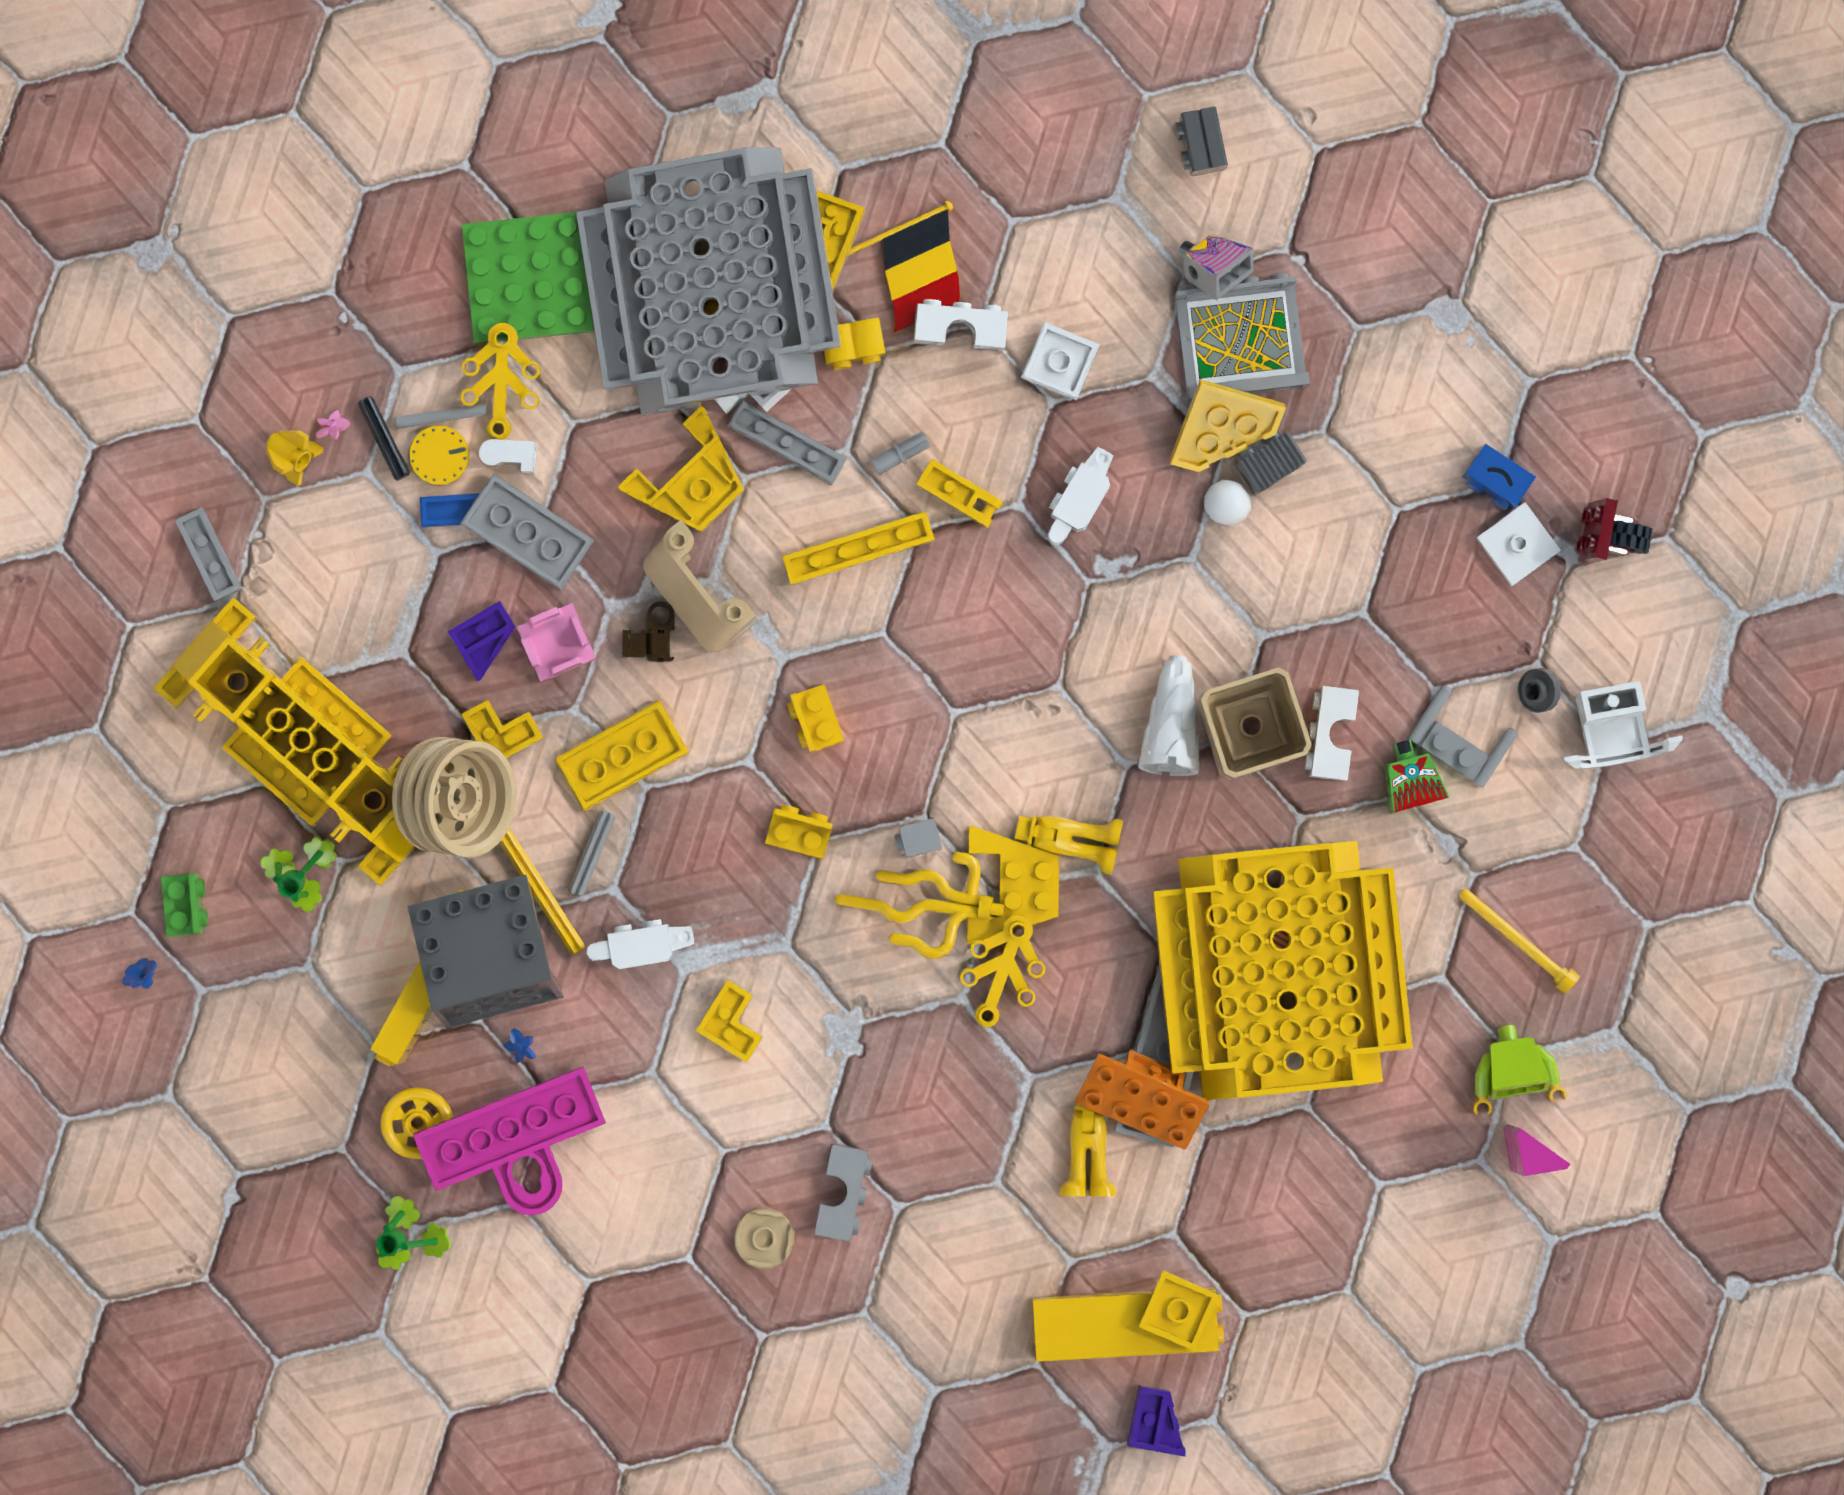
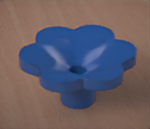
M147 958L140 959L136 964L126 969V976L123 977L122 983L132 988L139 987L140 985L144 989L149 988L153 984L151 978L154 976L157 963L154 960L149 961Z

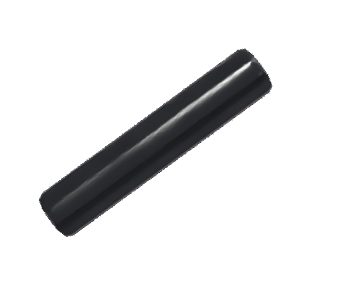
M369 396L358 402L360 410L393 478L396 481L406 478L410 472L374 398Z

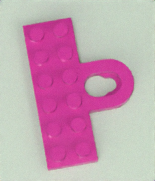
M582 1066L415 1132L413 1137L435 1191L493 1169L502 1194L509 1206L525 1215H538L550 1210L557 1203L562 1192V1176L550 1145L606 1124L586 1070ZM520 1157H533L541 1165V1188L536 1193L526 1192L523 1186L513 1178L512 1165Z

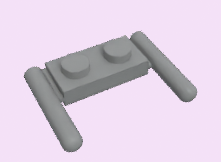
M1443 685L1407 739H1411L1412 743L1484 788L1517 737V732L1512 728H1508L1489 756L1434 720L1452 692L1450 687Z

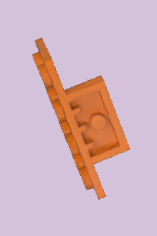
M1129 1050L1124 1064L1098 1054L1075 1100L1076 1104L1183 1150L1187 1149L1209 1107L1207 1099L1183 1090L1186 1073L1172 1074L1170 1066L1133 1050Z

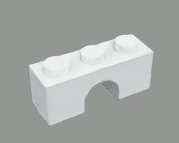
M926 299L923 300V304H918L916 307L913 343L943 346L947 328L953 324L961 323L968 326L973 333V349L1003 351L1006 343L1008 312L1001 311V306L983 305V309H973L970 303L954 302L953 307L941 306V301Z
M1322 686L1320 687V692L1314 693L1312 710H1317L1316 722H1311L1309 728L1310 740H1313L1312 752H1308L1305 759V770H1309V777L1344 782L1348 780L1352 750L1340 749L1334 746L1330 740L1329 732L1331 726L1336 721H1355L1359 690Z

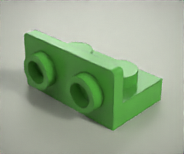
M199 873L161 877L166 937L204 934V927H208L207 909H202L201 898L206 896L204 879H200Z

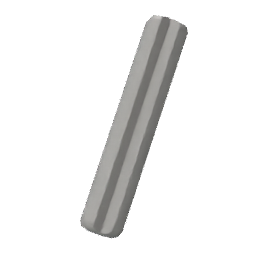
M605 810L599 812L568 887L570 893L577 896L584 895L615 820L614 814Z

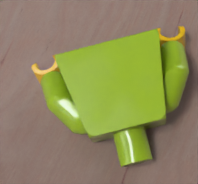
M1514 1025L1500 1027L1497 1030L1500 1042L1490 1044L1489 1052L1482 1056L1475 1073V1095L1478 1096L1473 1102L1475 1114L1477 1115L1478 1113L1477 1106L1480 1103H1486L1488 1105L1487 1114L1491 1113L1492 1106L1487 1099L1488 1096L1491 1097V1100L1545 1091L1546 1098L1554 1103L1552 1095L1554 1091L1559 1090L1560 1097L1565 1100L1567 1092L1559 1086L1561 1080L1555 1058L1541 1045L1535 1044L1532 1037L1518 1039Z

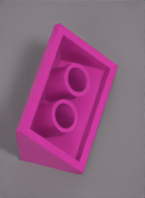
M1509 1124L1505 1126L1504 1135L1511 1172L1522 1176L1565 1170L1571 1165L1521 1128Z

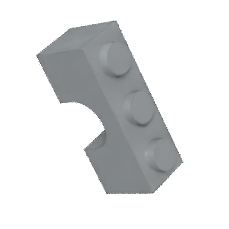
M935 818L899 827L900 834L895 835L899 854L905 853L906 859L942 850Z
M832 1144L826 1175L842 1179L847 1186V1196L839 1204H820L814 1235L849 1242L851 1235L858 1236L861 1218L855 1217L857 1205L864 1206L867 1188L861 1187L863 1175L870 1176L873 1158L867 1157L868 1150Z

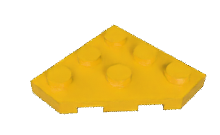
M1200 379L1169 459L1171 465L1201 472L1209 468L1211 463L1224 457L1227 459L1248 449V445L1263 438L1266 440L1276 435L1286 410L1285 403Z

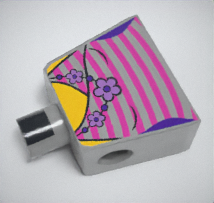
M1214 234L1208 235L1197 245L1185 241L1181 244L1178 251L1179 257L1184 259L1186 279L1215 300H1218L1254 272L1252 247Z

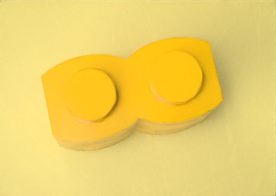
M872 318L839 324L842 347L824 351L826 365L833 366L834 370L850 368L851 362L863 360V365L881 362L880 357L886 356L880 319Z

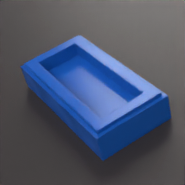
M480 493L420 497L421 527L461 526V521Z

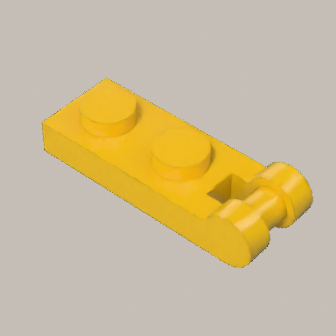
M934 459L930 460L916 483V486L970 517L985 528H989L993 521L991 519L992 515L996 510H1000L1004 503ZM978 498L986 503L981 512L973 508Z

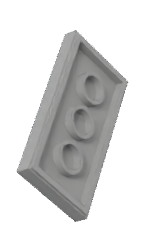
M494 473L460 523L559 590L563 589L594 542L592 538Z

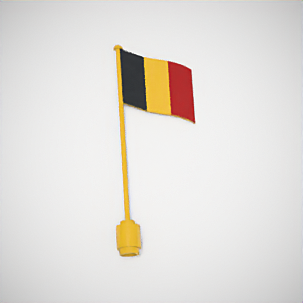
M944 201L945 205L850 248L848 256L883 240L884 269L894 307V333L915 324L916 307L918 304H923V300L941 301V306L951 307L954 302H959V276L949 235L948 212L952 211L953 205L949 201ZM715 299L706 301V305L703 306V311L707 315H713L719 309V303Z

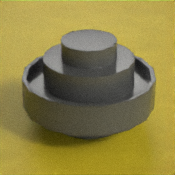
M1535 668L1528 670L1522 675L1518 683V696L1522 705L1530 712L1541 713L1550 711L1557 705L1560 699L1561 687L1559 680L1550 670Z

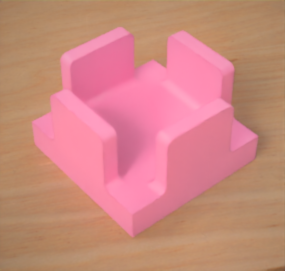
M573 603L559 609L557 607L529 618V622L517 626L522 638V644L541 683L597 659Z

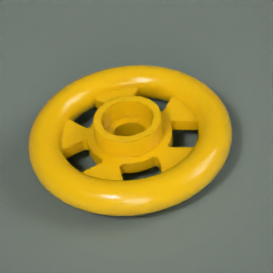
M408 1088L395 1094L385 1105L380 1121L382 1136L386 1144L397 1154L410 1159H422L418 1147L407 1145L408 1137L414 1138L413 1133L428 1128L432 1124H438L453 1118V1114L446 1100L438 1093L426 1088ZM413 1100L416 1108H412L404 1113L401 1105ZM428 1103L434 1105L438 1110L433 1117L423 1109ZM414 1118H420L423 1124L420 1127H413L411 1121ZM401 1119L403 1132L394 1133L393 1121Z

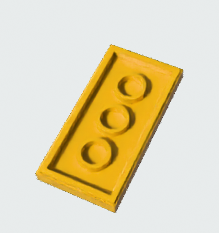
M658 700L556 757L555 761L582 810L585 812L687 755L689 751L663 704Z

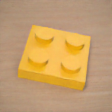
M1162 1270L1138 1327L1195 1351L1219 1294Z

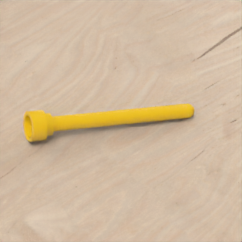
M1467 889L1460 891V899L1554 977L1555 987L1564 995L1575 985L1580 976L1574 970L1559 967Z

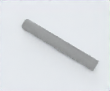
M482 403L473 406L396 417L397 428L401 429L487 415L486 404Z

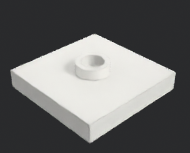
M1044 322L1021 378L1077 401L1100 344Z
M1526 502L1476 538L1511 587L1561 551Z

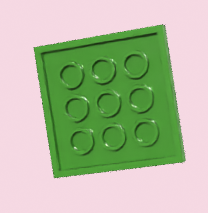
M576 212L462 224L475 345L488 343L490 329L499 323H507L513 326L517 331L518 340L594 332ZM501 332L498 334L497 340L498 342L508 341V336L506 333Z

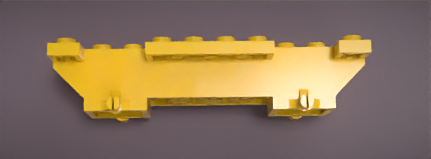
M233 597L172 664L169 671L153 689L177 709L196 689L202 700H204L197 710L192 713L198 721L202 723L214 709L222 712L232 722L236 723L239 728L221 748L310 826L314 827L326 812L332 808L337 812L341 823L330 833V836L335 838L337 842L340 843L352 829L360 832L370 842L374 843L376 846L358 867L379 886H383L416 848L400 832L393 812V785L400 767L399 764L403 759L398 756L387 770L374 760L375 756L389 742L393 735L303 657L296 661L282 679L259 659V656L271 645L260 636L248 650L238 641L257 617ZM237 674H242L245 677V685L240 690H234L231 685L232 678ZM378 792L382 797V804L379 808L372 810L367 804V799L370 794Z

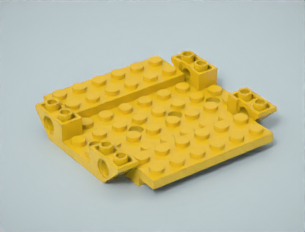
M1357 841L1179 858L1178 869L1181 889L1152 892L1171 1073L1200 1071L1202 1098L1207 1100L1244 1098L1383 1082L1380 1052L1413 1049L1394 867L1360 870ZM1272 870L1279 871L1283 877V882L1278 888H1272L1267 883V875ZM1278 931H1284L1289 936V943L1283 949L1277 948L1273 943V936ZM1287 991L1291 992L1296 999L1295 1005L1291 1009H1284L1279 1002L1280 996ZM1292 1052L1298 1053L1302 1058V1064L1297 1070H1291L1286 1065V1058Z

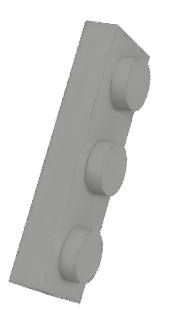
M201 507L176 519L175 522L213 600L218 602L242 590L243 588L204 508Z

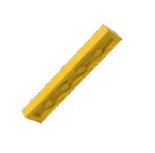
M924 511L782 556L792 586L935 541L927 513Z

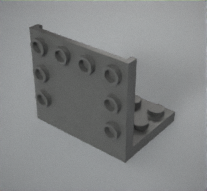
M527 875L407 906L431 1010L447 1029L564 998L561 985L549 968Z

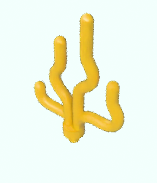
M955 852L952 855V861L956 864L966 865L969 868L965 892L952 889L939 872L931 869H919L911 873L879 870L875 874L876 879L880 882L898 885H914L922 881L932 882L940 894L952 902L928 899L914 904L908 910L897 911L888 903L878 899L847 894H837L835 896V903L837 905L876 911L889 921L896 923H907L926 911L952 914L946 924L943 942L940 946L931 947L920 938L901 933L889 935V942L891 944L913 948L921 956L929 959L942 958L952 950L958 926L963 920L967 918L990 920L991 915L1003 917L1005 907L1004 904L993 903L994 897L977 894L981 866L973 855L963 852Z

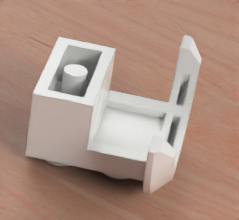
M1640 681L1581 691L1575 699L1588 756L1574 755L1564 757V762L1575 769H1591L1638 761L1675 750L1682 741L1683 736L1667 738L1649 745L1642 715L1646 711Z

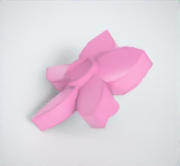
M338 410L331 413L329 419H317L319 426L322 428L316 433V437L322 438L329 434L332 439L337 440L339 431L346 430L350 426V422L345 418H341Z

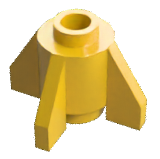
M300 430L279 431L268 438L266 454L274 470L282 475L284 474L290 482L299 486L302 484V471L308 466L311 457L314 458L322 454L324 448L316 442L308 441L309 436Z

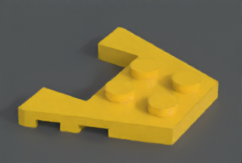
M701 405L682 425L703 448L660 490L638 469L634 470L618 486V489L678 521L682 520L685 525L702 533L745 490L705 408Z
M969 826L968 854H1000L999 904H1004L1005 907L1003 917H991L990 920L967 918V944H971L976 939L983 940L1002 931L1004 922L1012 915H1023L1030 920L1032 925L1058 917L1059 856L989 831ZM1016 925L1013 927L1012 931L1021 929L1023 927L1021 925Z

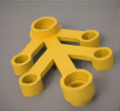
M507 323L494 325L488 333V344L474 357L467 358L462 363L464 374L474 376L479 373L480 365L496 353L495 367L474 386L464 389L460 399L464 405L473 406L479 401V397L495 383L493 419L487 424V433L492 439L498 440L506 439L512 431L511 423L506 419L507 384L521 398V404L524 408L534 409L540 401L538 394L530 391L508 367L509 353L522 367V373L527 379H535L541 373L540 365L535 361H531L517 345V331ZM501 332L506 333L508 336V341L505 344H500L497 340V336ZM473 361L476 363L477 369L475 372L471 373L466 370L467 362ZM529 364H533L537 368V373L534 376H530L526 372V367ZM468 391L475 394V400L472 403L467 402L464 398L465 393ZM529 394L533 395L536 399L533 406H528L525 403V397ZM496 423H501L504 426V432L500 435L493 431V426Z
M1023 915L1010 916L1004 922L1002 931L983 940L976 939L970 945L971 954L975 958L981 959L988 954L989 949L1006 943L1003 954L974 968H965L960 973L961 983L966 987H972L977 984L978 979L996 971L986 1001L980 1003L975 1009L976 1021L983 1027H992L999 1020L997 1005L1008 974L1017 991L1019 1004L1028 1007L1035 1002V994L1031 988H1028L1014 959L1018 946L1028 962L1027 971L1031 977H1042L1045 974L1046 967L1038 959L1029 941L1033 934V926L1030 920ZM1016 925H1021L1024 929L1023 933L1019 936L1012 933V929ZM976 944H983L985 950L981 954H976L973 950ZM1035 963L1042 966V970L1037 974L1031 972V966ZM972 972L975 975L972 982L964 981L965 973ZM1029 992L1032 997L1030 1001L1023 1002L1020 999L1021 994ZM986 1010L993 1013L992 1019L988 1021L982 1019V1013Z

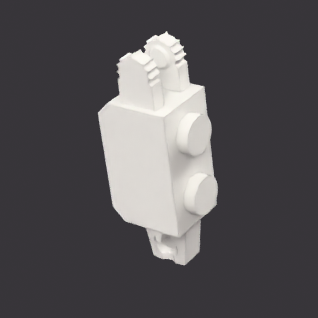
M1097 447L1085 464L1081 463L1078 469L1074 466L1071 468L1064 480L1065 483L1069 484L1064 494L1062 495L1057 492L1049 508L1054 510L1051 518L1055 521L1047 537L1052 545H1062L1071 529L1075 532L1084 531L1110 487L1106 474L1113 455L1104 449Z
M661 919L643 922L644 928L632 930L631 924L613 927L614 933L607 934V941L587 946L586 954L592 961L611 959L612 965L618 969L666 962L673 956V951L694 945V934L692 926L669 927V924L662 925Z

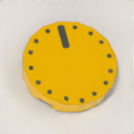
M444 425L431 426L422 430L414 438L410 447V463L414 472L423 481L435 486L449 485L458 481L463 476L470 462V449L465 438L455 429Z

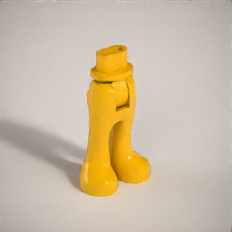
M1020 815L1015 839L1027 841V845L1031 846L1034 844L1035 847L1050 853L1093 861L1098 864L1102 873L1112 876L1117 849L1075 842L1071 838L1073 836L1083 837L1118 846L1123 820L1112 819L1105 825H1095L1062 817L1041 816L1038 818V815H1033V818Z
M1077 1104V1106H1073V1110L1076 1113L1073 1114L1070 1129V1175L1068 1180L1060 1186L1059 1196H1087L1085 1158L1086 1150L1089 1148L1091 1150L1089 1196L1117 1197L1116 1186L1107 1177V1128L1105 1116Z

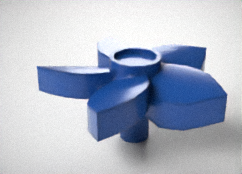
M513 1028L510 1032L511 1040L503 1046L508 1051H515L516 1063L522 1061L524 1055L529 1059L536 1058L532 1049L528 1047L533 1043V1036L523 1037L519 1030Z

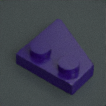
M498 601L448 630L449 635L477 681L483 678L504 643L515 629V624L501 601Z
M1138 1385L1127 1440L1129 1447L1185 1457L1186 1450L1180 1437V1427L1178 1419L1174 1414V1404L1170 1391Z

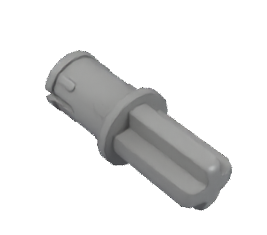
M920 432L898 445L896 442L893 443L894 447L870 459L880 476L902 462L904 465L907 464L906 460L928 449L930 444L925 434Z

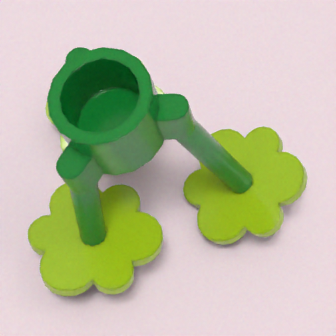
M318 836L313 837L311 841L304 845V852L309 855V861L300 871L295 870V863L292 862L293 854L289 850L279 851L273 848L270 850L269 855L263 856L260 860L261 867L265 869V876L273 878V882L277 883L280 894L284 897L292 898V905L294 907H301L305 912L313 911L316 903L322 901V895L319 893L321 890L319 881H309L304 876L314 864L317 863L320 868L327 869L337 858L336 853L333 851V842L328 839L322 840Z
M400 1196L392 1198L391 1205H388L385 1209L386 1214L390 1216L389 1224L383 1226L384 1233L376 1241L379 1265L382 1268L391 1267L394 1270H398L401 1268L402 1263L408 1262L411 1258L408 1249L424 1247V1252L427 1256L434 1255L436 1258H442L444 1252L448 1251L451 1247L446 1228H440L438 1224L431 1223L427 1227V1232L422 1235V1240L406 1241L405 1235L394 1227L402 1225L403 1228L409 1229L413 1224L412 1222H416L419 1219L420 1213L416 1208H413L414 1202L412 1200H404Z

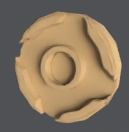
M757 1208L747 1213L739 1221L734 1233L735 1247L740 1257L748 1265L759 1269L773 1268L783 1263L791 1254L795 1243L794 1229L789 1219L781 1212L771 1208Z

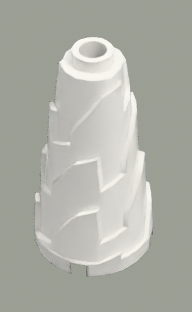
M1169 656V660L1164 661L1158 680L1156 696L1151 703L1149 723L1144 731L1138 768L1145 772L1162 775V771L1170 772V776L1196 775L1200 769L1199 734L1196 733L1197 706L1194 704L1192 664L1187 662V657Z

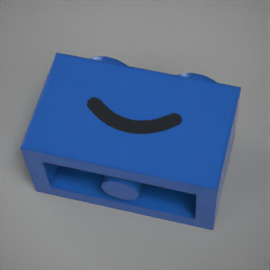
M1487 444L1481 447L1462 476L1467 480L1466 485L1480 494L1482 491L1493 497L1491 502L1503 510L1507 508L1513 510L1517 507L1536 476Z

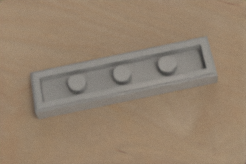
M741 400L727 425L734 431L833 485L847 460L843 455L744 400Z

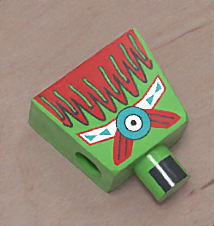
M1411 739L1393 744L1398 762L1385 765L1390 814L1449 798L1448 792L1429 753L1415 757Z

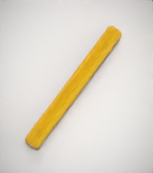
M509 828L499 842L520 876L527 875L532 895L570 954L578 953L585 947L583 941Z

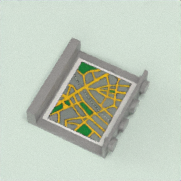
M1288 273L1274 274L1270 276L1271 280L1259 281V277H1247L1218 300L1213 299L1194 284L1181 286V290L1175 294L1188 402L1192 401L1200 379L1250 394L1301 389L1309 386V373L1305 371L1295 292L1296 277H1289Z

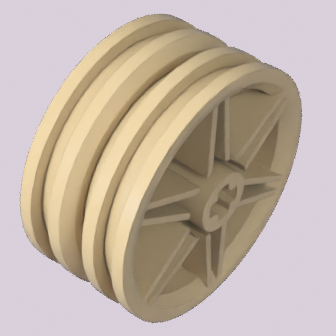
M449 737L426 739L410 750L397 771L392 793L393 812L397 826L407 841L418 849L461 857L483 855L502 840L510 827L516 807V781L506 757L491 744ZM470 769L472 775L468 776V770Z

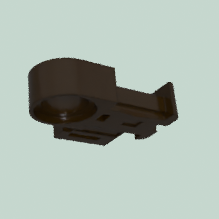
M658 601L649 607L646 614V631H651V633L641 630V634H631V630H622V658L646 657L647 654L651 655V657L646 658L648 662H672L675 657H670V631L675 630V614L670 604ZM656 607H664L669 612V619L666 623L658 624L653 620L652 611ZM627 635H630V650H628Z

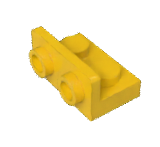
M825 684L790 695L792 702L787 703L792 720L798 719L802 730L797 731V735L802 749L808 747L810 753L844 742Z
M784 804L781 805V809L774 808L765 844L824 859L833 827L832 823L827 822L828 816L811 812L810 817L798 814L799 808Z

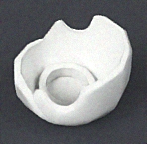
M1220 480L1211 485L1206 492L1204 508L1210 519L1214 522L1230 527L1236 526L1245 521L1252 510L1251 496L1240 483L1233 480Z

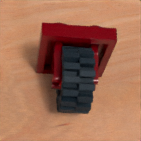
M1604 498L1590 502L1582 513L1581 522L1585 525L1583 536L1579 537L1576 545V553L1579 554L1578 562L1591 564L1607 560L1608 553L1620 556L1628 555V553L1647 554L1649 553L1653 529L1642 524H1634L1635 519L1615 515L1618 500Z

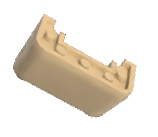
M680 520L665 533L645 557L643 563L644 571L701 646L707 651L719 652L753 627L759 620L748 604L741 599L731 598L720 606H717L686 566L692 560L689 552L693 548L694 537L684 522Z

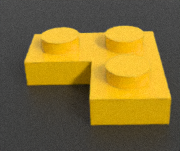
M486 700L461 714L475 740L493 745L502 752L506 759L544 739L530 712L502 725L490 701Z
M728 979L696 1031L747 1063L763 1036L738 1021L754 995Z

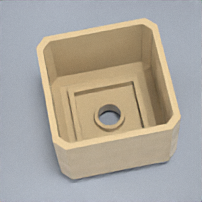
M1279 667L1206 690L1201 694L1197 702L1219 775L1229 781L1304 757L1312 746L1289 672ZM1246 718H1255L1259 722V731L1256 734L1249 735L1244 732L1242 725Z

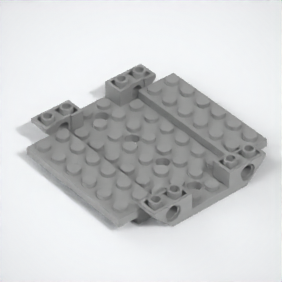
M744 147L628 169L605 180L608 204H603L601 208L576 212L603 387L605 390L638 385L637 391L641 416L701 406L700 401L755 391L762 395L817 385L819 383L814 354L808 353L842 347L814 172L812 168L785 173L781 148ZM691 181H696L700 184L699 193L693 197L686 196L685 186ZM700 240H706L710 245L709 251L703 256H698L694 253V246ZM709 299H715L719 303V309L713 315H707L703 311V306ZM719 358H724L728 361V369L723 374H716L713 371V363Z

